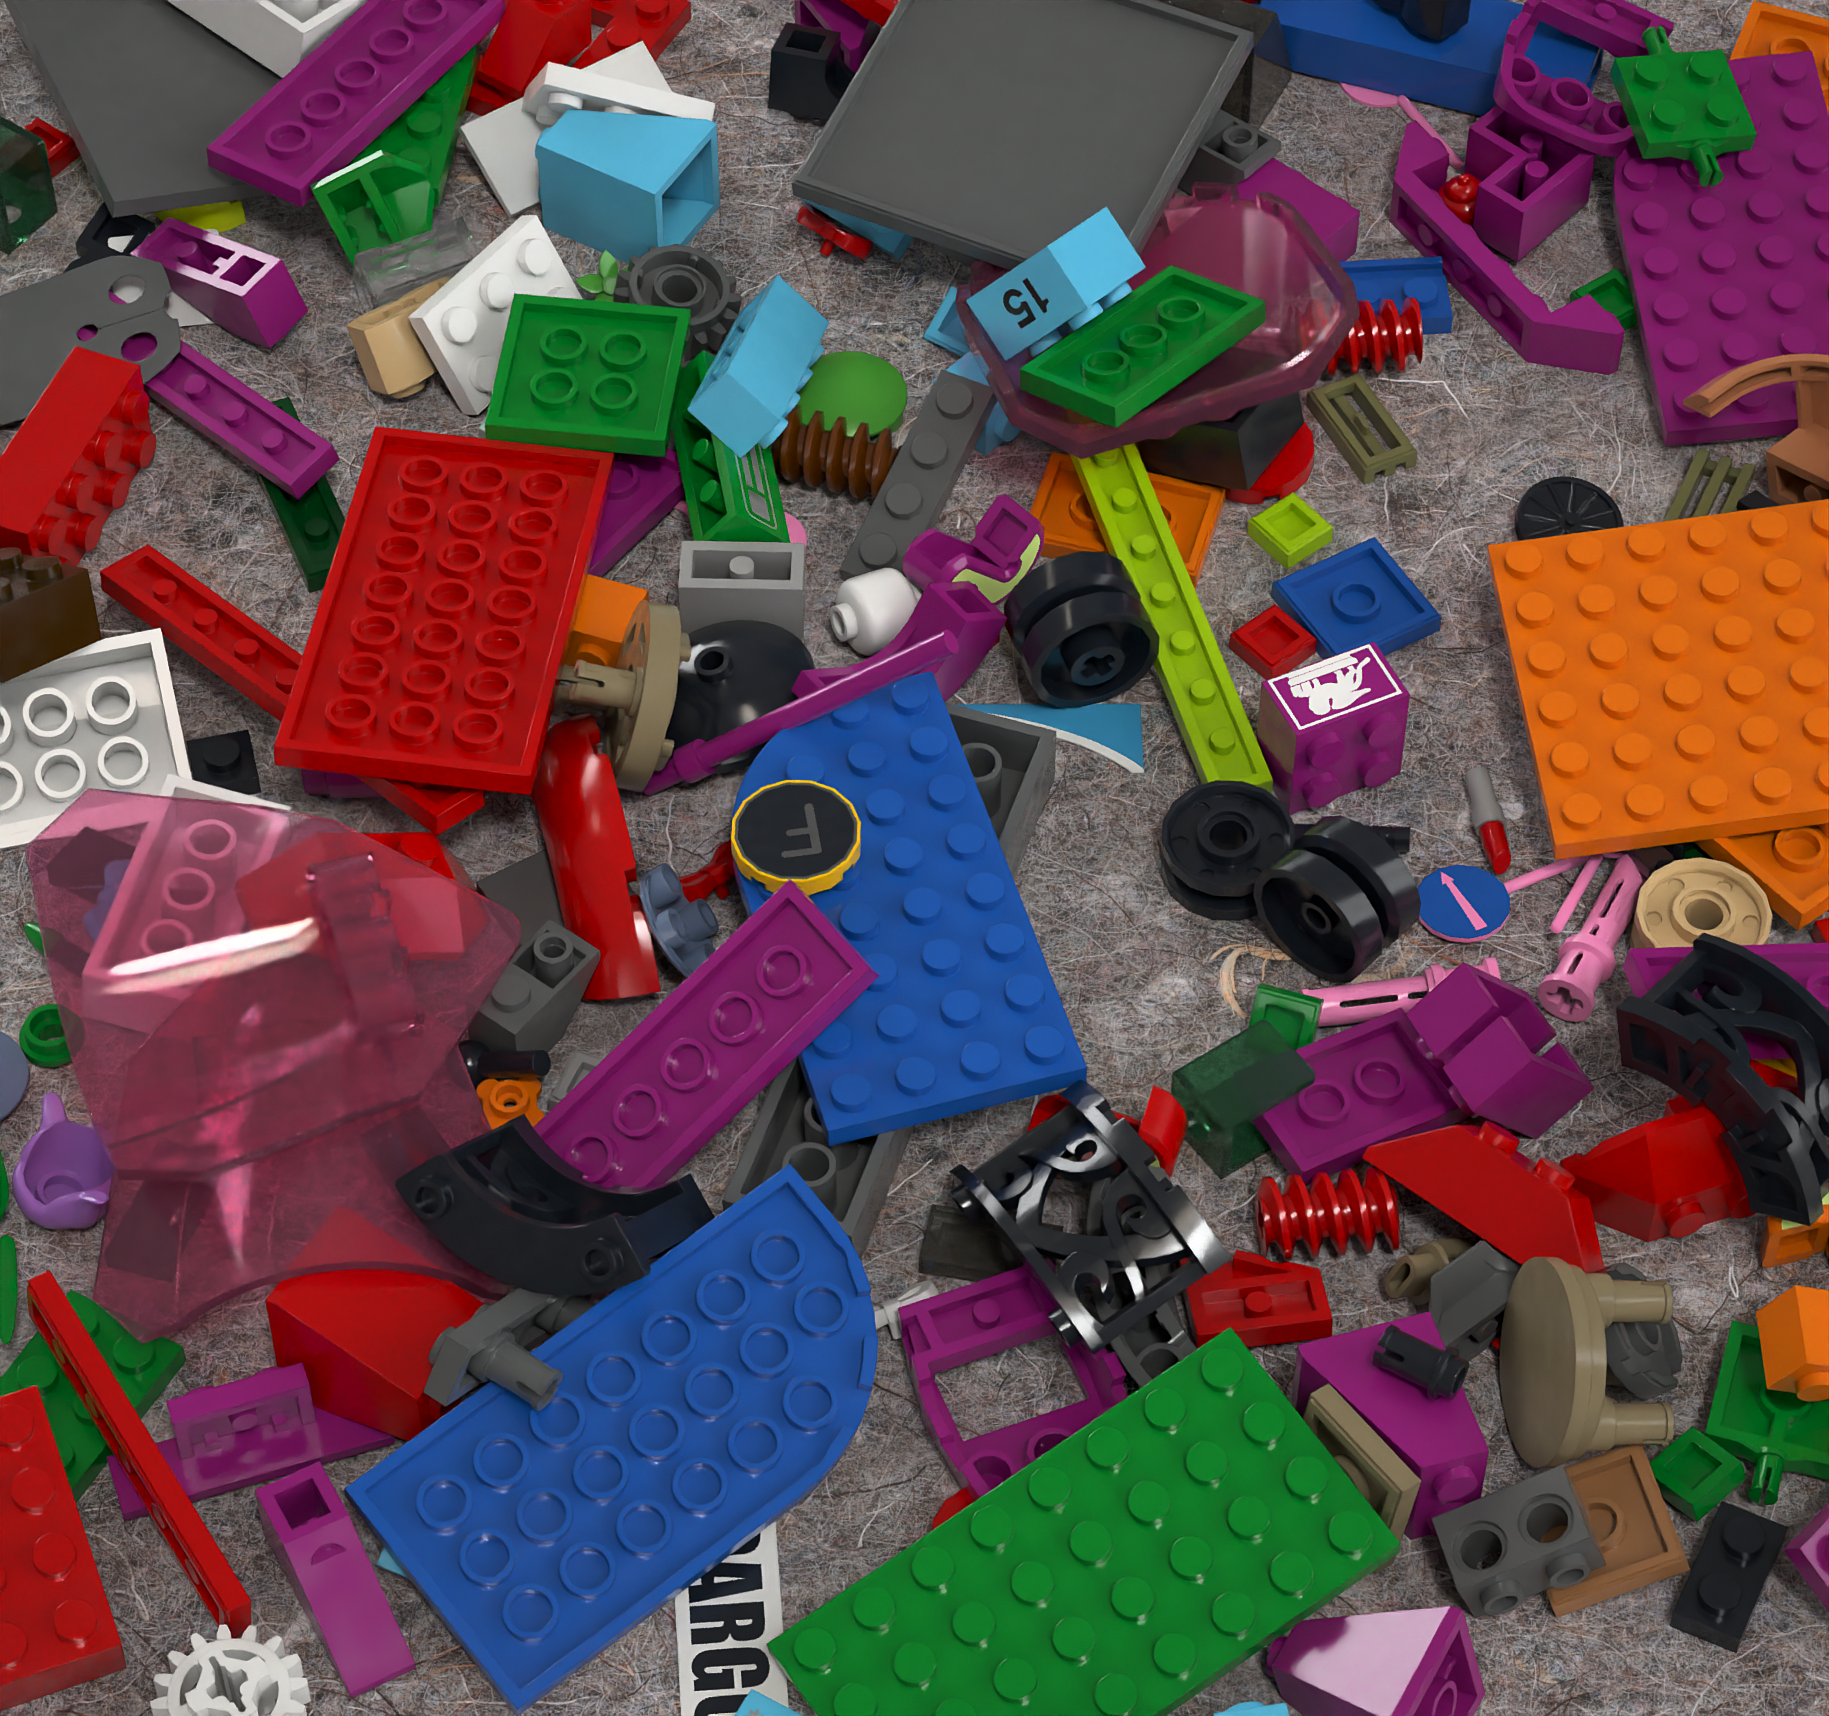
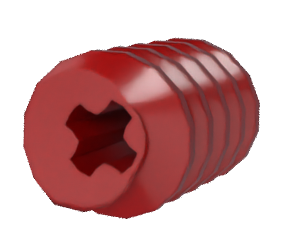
M1406 298L1402 304L1400 314L1392 299H1382L1376 315L1368 300H1359L1353 317L1344 301L1335 302L1329 318L1323 304L1320 302H1313L1311 304L1306 320L1301 309L1298 312V352L1301 369L1305 378L1312 376L1316 360H1322L1328 376H1335L1339 359L1346 360L1352 375L1359 373L1363 358H1369L1375 374L1382 373L1386 357L1392 356L1399 373H1405L1410 355H1415L1418 363L1421 364L1423 356V330L1420 305L1416 298Z
M1375 1166L1369 1167L1366 1170L1362 1186L1357 1175L1351 1169H1343L1339 1173L1336 1188H1334L1327 1173L1324 1171L1316 1172L1312 1177L1309 1192L1301 1176L1298 1174H1290L1286 1178L1282 1194L1274 1178L1271 1176L1262 1177L1259 1181L1255 1197V1223L1260 1253L1264 1258L1267 1257L1269 1244L1277 1243L1284 1260L1291 1261L1296 1241L1298 1240L1304 1241L1312 1259L1319 1258L1323 1238H1330L1338 1256H1345L1351 1235H1357L1365 1254L1372 1253L1376 1233H1384L1392 1251L1399 1250L1400 1220L1395 1189L1390 1182L1388 1184L1384 1173Z

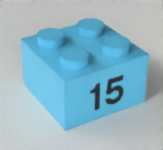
M1105 207L967 299L966 302L1005 361L1025 348L1033 358L1059 341L1063 336L1072 330L1075 331L1102 313L1103 310L1132 292L1133 290L1127 280L1146 266L1108 208Z

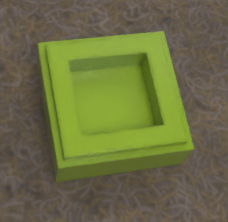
M1292 492L1249 519L1247 535L1285 569H1289L1330 543L1333 536V526Z

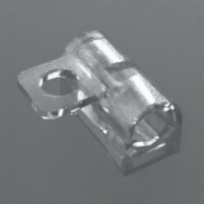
M463 216L445 222L436 229L385 247H374L356 253L354 256L353 279L364 313L397 301L408 292L443 277L453 278L472 261L480 251Z

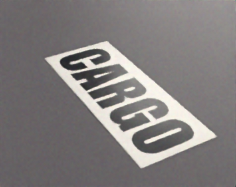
M773 1522L675 1597L681 1716H734L751 1689L789 1708L787 1678L769 1653L767 1647L768 1642L783 1633L776 1522Z

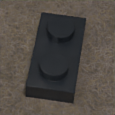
M1721 1501L1673 1611L1670 1627L1737 1654L1783 1546L1788 1527Z

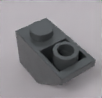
M1219 109L1177 187L1203 200L1247 179L1281 151V141Z
M549 919L465 1001L469 1040L483 1043L491 1052L544 1050L548 1053L563 1038L601 959L600 950L557 922Z

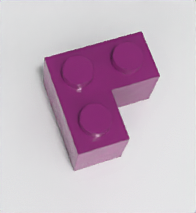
M1498 105L1493 107L1469 127L1464 173L1472 174L1482 181L1478 185L1473 229L1478 238L1515 262L1521 260L1588 203L1595 153L1527 124L1507 113Z

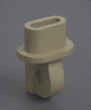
M1469 1239L1432 1240L1420 1246L1413 1255L1402 1256L1385 1278V1290L1389 1297L1392 1299L1408 1297L1416 1305L1429 1304L1431 1277L1472 1247Z

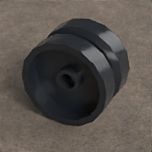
M1080 551L1056 557L1033 569L1014 586L1004 604V615L1007 617L1004 625L1014 647L1022 657L1021 663L1032 688L1041 700L1057 707H1083L1108 701L1129 690L1144 677L1159 654V634L1149 613L1141 602V596L1131 574L1122 560L1105 552Z
M1341 815L1324 816L1293 844L1292 850H1286L1255 879L1253 892L1259 917L1273 940L1293 961L1308 972L1333 983H1348L1360 975L1382 954V948H1388L1419 919L1421 907L1416 882L1400 856L1382 837L1365 825Z

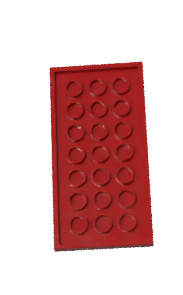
M375 426L275 740V765L373 778L531 795L614 474V453Z

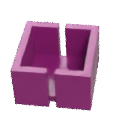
M1465 962L1461 963L1406 1013L1420 1034L1415 1039L1418 1049L1431 1064L1439 1069H1444L1453 1083L1448 1088L1450 1096L1460 1109L1472 1118L1480 1115L1490 1119L1494 1124L1507 1131L1513 1129L1538 1139L1594 1089L1564 1044L1557 1042L1541 1057L1535 1055L1557 1034L1526 991Z

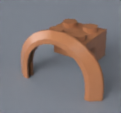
M1789 354L1746 364L1717 376L1683 400L1684 406L1711 418L1733 401L1751 391L1777 383L1795 381L1798 428L1766 451L1769 499L1781 505L1796 504L1801 500L1810 502L1829 499V355Z

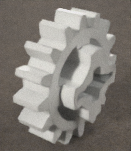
M227 1624L219 1625L217 1641L207 1643L198 1633L191 1635L193 1652L186 1656L181 1652L172 1650L167 1655L172 1674H156L153 1680L158 1697L150 1701L153 1716H265L272 1712L270 1716H307L304 1704L311 1701L307 1678H302L304 1674L298 1654L286 1656L283 1639L278 1635L269 1639L264 1645L260 1644L257 1627L253 1625L247 1627L241 1639H233L231 1637ZM197 1683L196 1688L191 1690L193 1686ZM219 1691H223L225 1696H220ZM236 1706L242 1707L243 1712H240Z

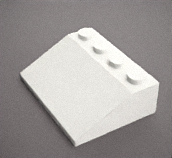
M161 628L102 639L9 681L0 682V851L72 837L84 824L103 831L147 822L167 773L192 780Z

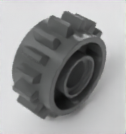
M673 244L659 248L655 246L649 247V252L641 258L633 255L629 261L628 271L620 270L618 273L612 302L691 309V330L685 361L694 359L702 350L709 352L711 349L719 351L739 314L742 296L734 293L737 280L735 276H727L723 269L722 261L715 260L699 248L695 249Z

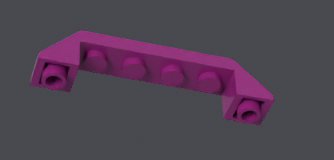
M1416 120L1406 124L1393 181L1389 222L1423 257L1442 256V271L1446 280L1526 362L1610 375L1618 371L1625 330L1622 328L1617 317L1611 312H1606L1589 294L1550 312L1545 301L1539 295L1533 294L1513 274L1508 263L1503 259H1498L1479 240L1475 230L1470 225L1463 223L1444 204L1437 191L1446 182L1449 153L1444 144L1438 138L1432 137Z

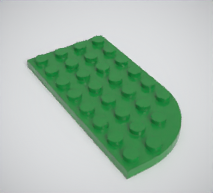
M1229 1327L767 1643V1647L773 1659L815 1716H1167L1400 1553V1542L1234 1330Z

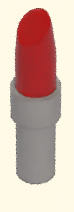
M1475 767L1465 774V781L1473 807L1471 813L1477 835L1481 837L1491 868L1495 873L1502 874L1508 869L1511 862V853L1505 832L1507 828L1502 806L1497 803L1488 769Z

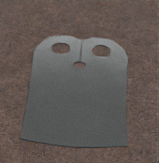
M110 256L0 296V426L27 418L75 346L128 361L121 354L123 343L130 336L138 333L152 334L157 340V348L154 353L142 361H128L140 365L143 384L156 376L181 351L178 319L170 317L164 309L166 297L172 290L161 262L143 257ZM126 276H137L144 281V292L137 300L131 303L118 304L109 297V290L118 279ZM85 325H94L98 328V333L93 339L89 341L78 339L77 332Z

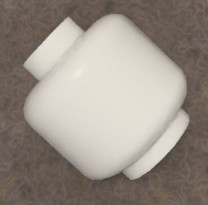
M882 568L847 579L838 588L836 605L830 609V621L834 633L839 640L848 641L856 652L867 656L876 654L888 645L905 626L922 596L921 589L908 577H905L900 571L893 568Z

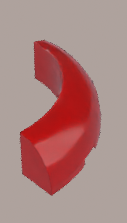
M591 713L576 715L558 722L547 731L531 792L552 868L564 928L600 950L601 959L582 999L605 1000L661 992L650 929L645 919L642 903L638 894L629 896L627 883L636 882L637 874L636 862L609 756L605 753L598 754L597 744L601 742L600 730Z

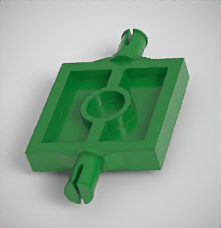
M1655 26L1650 27L1642 34V41L1645 43L1649 55L1615 58L1610 76L1643 159L1673 157L1689 160L1694 165L1700 185L1707 187L1709 183L1710 187L1719 184L1724 177L1715 156L1724 152L1751 150L1757 136L1756 130L1722 49L1676 53L1670 46L1664 27L1658 26L1657 31Z
M1732 1320L1705 1436L1733 1456L1747 1459L1756 1464L1751 1487L1748 1490V1497L1759 1504L1764 1481H1768L1763 1505H1773L1778 1501L1783 1471H1795L1829 1480V1399L1803 1401L1797 1397V1393L1767 1389L1758 1326Z

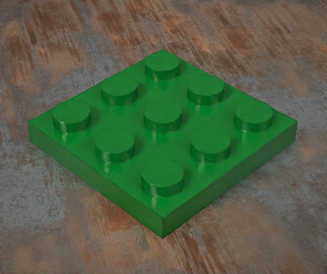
M514 293L485 420L486 439L666 457L690 336L691 309Z

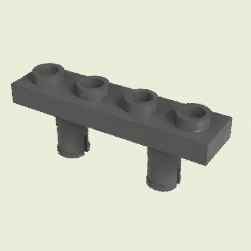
M513 1286L506 1297L492 1306L488 1303L482 1305L469 1321L458 1328L450 1326L441 1333L429 1353L428 1361L434 1366L423 1392L446 1407L480 1383L492 1380L530 1403L534 1409L538 1411L544 1409L555 1396L559 1388L556 1385L562 1381L563 1372L557 1368L553 1369L528 1351L550 1336H554L595 1306L594 1303L589 1301L592 1294L552 1295Z

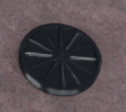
M1567 476L1548 478L1530 487L1522 496L1514 519L1515 532L1519 541L1624 527L1623 518L1618 506L1604 490L1586 480Z

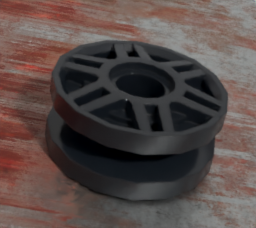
M1215 780L1189 789L1172 803L1162 823L1161 877L1170 896L1189 912L1211 920L1240 921L1259 915L1253 897L1255 879L1286 850H1292V846L1295 843V824L1285 805L1266 789L1243 781Z

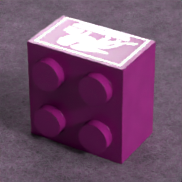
M1375 642L1261 682L1256 740L1273 779L1272 790L1279 801L1285 805L1289 815L1310 807H1323L1337 797L1367 786H1380L1392 777L1400 775L1410 694Z

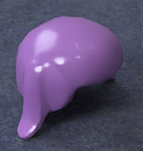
M49 1092L42 1098L40 1130L24 1146L20 1160L14 1167L12 1177L13 1195L21 1212L36 1225L58 1230L87 1228L106 1215L117 1200L123 1181L122 1161L114 1143L108 1137L92 1127L69 1121L60 1096Z

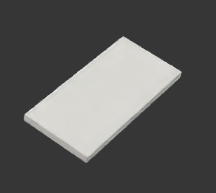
M643 41L581 69L672 92ZM524 97L461 126L458 130L509 219L541 204L538 197L540 181L535 147L541 133L546 128L553 127L538 122L536 114L521 111Z

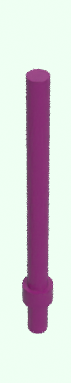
M946 629L707 742L702 739H696L674 751L673 758L668 759L665 767L660 772H653L647 786L642 791L646 795L651 796L683 780L688 783H694L716 771L717 764L771 740L781 729H792L806 724L958 653L959 645L957 639L950 630Z

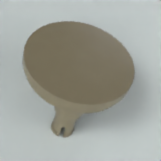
M1534 1257L1526 1261L1520 1268L1511 1286L1504 1311L1500 1342V1382L1503 1408L1510 1436L1519 1455L1527 1464L1537 1468H1555L1559 1465H1564L1567 1461L1580 1458L1586 1451H1609L1613 1444L1656 1445L1659 1447H1667L1669 1445L1668 1441H1672L1674 1434V1415L1668 1402L1619 1403L1613 1402L1609 1396L1605 1395L1606 1385L1625 1387L1615 1376L1612 1369L1607 1367L1605 1329L1609 1328L1612 1322L1667 1324L1673 1311V1293L1666 1279L1655 1281L1612 1280L1611 1276L1607 1273H1585L1580 1267L1568 1264L1558 1257Z

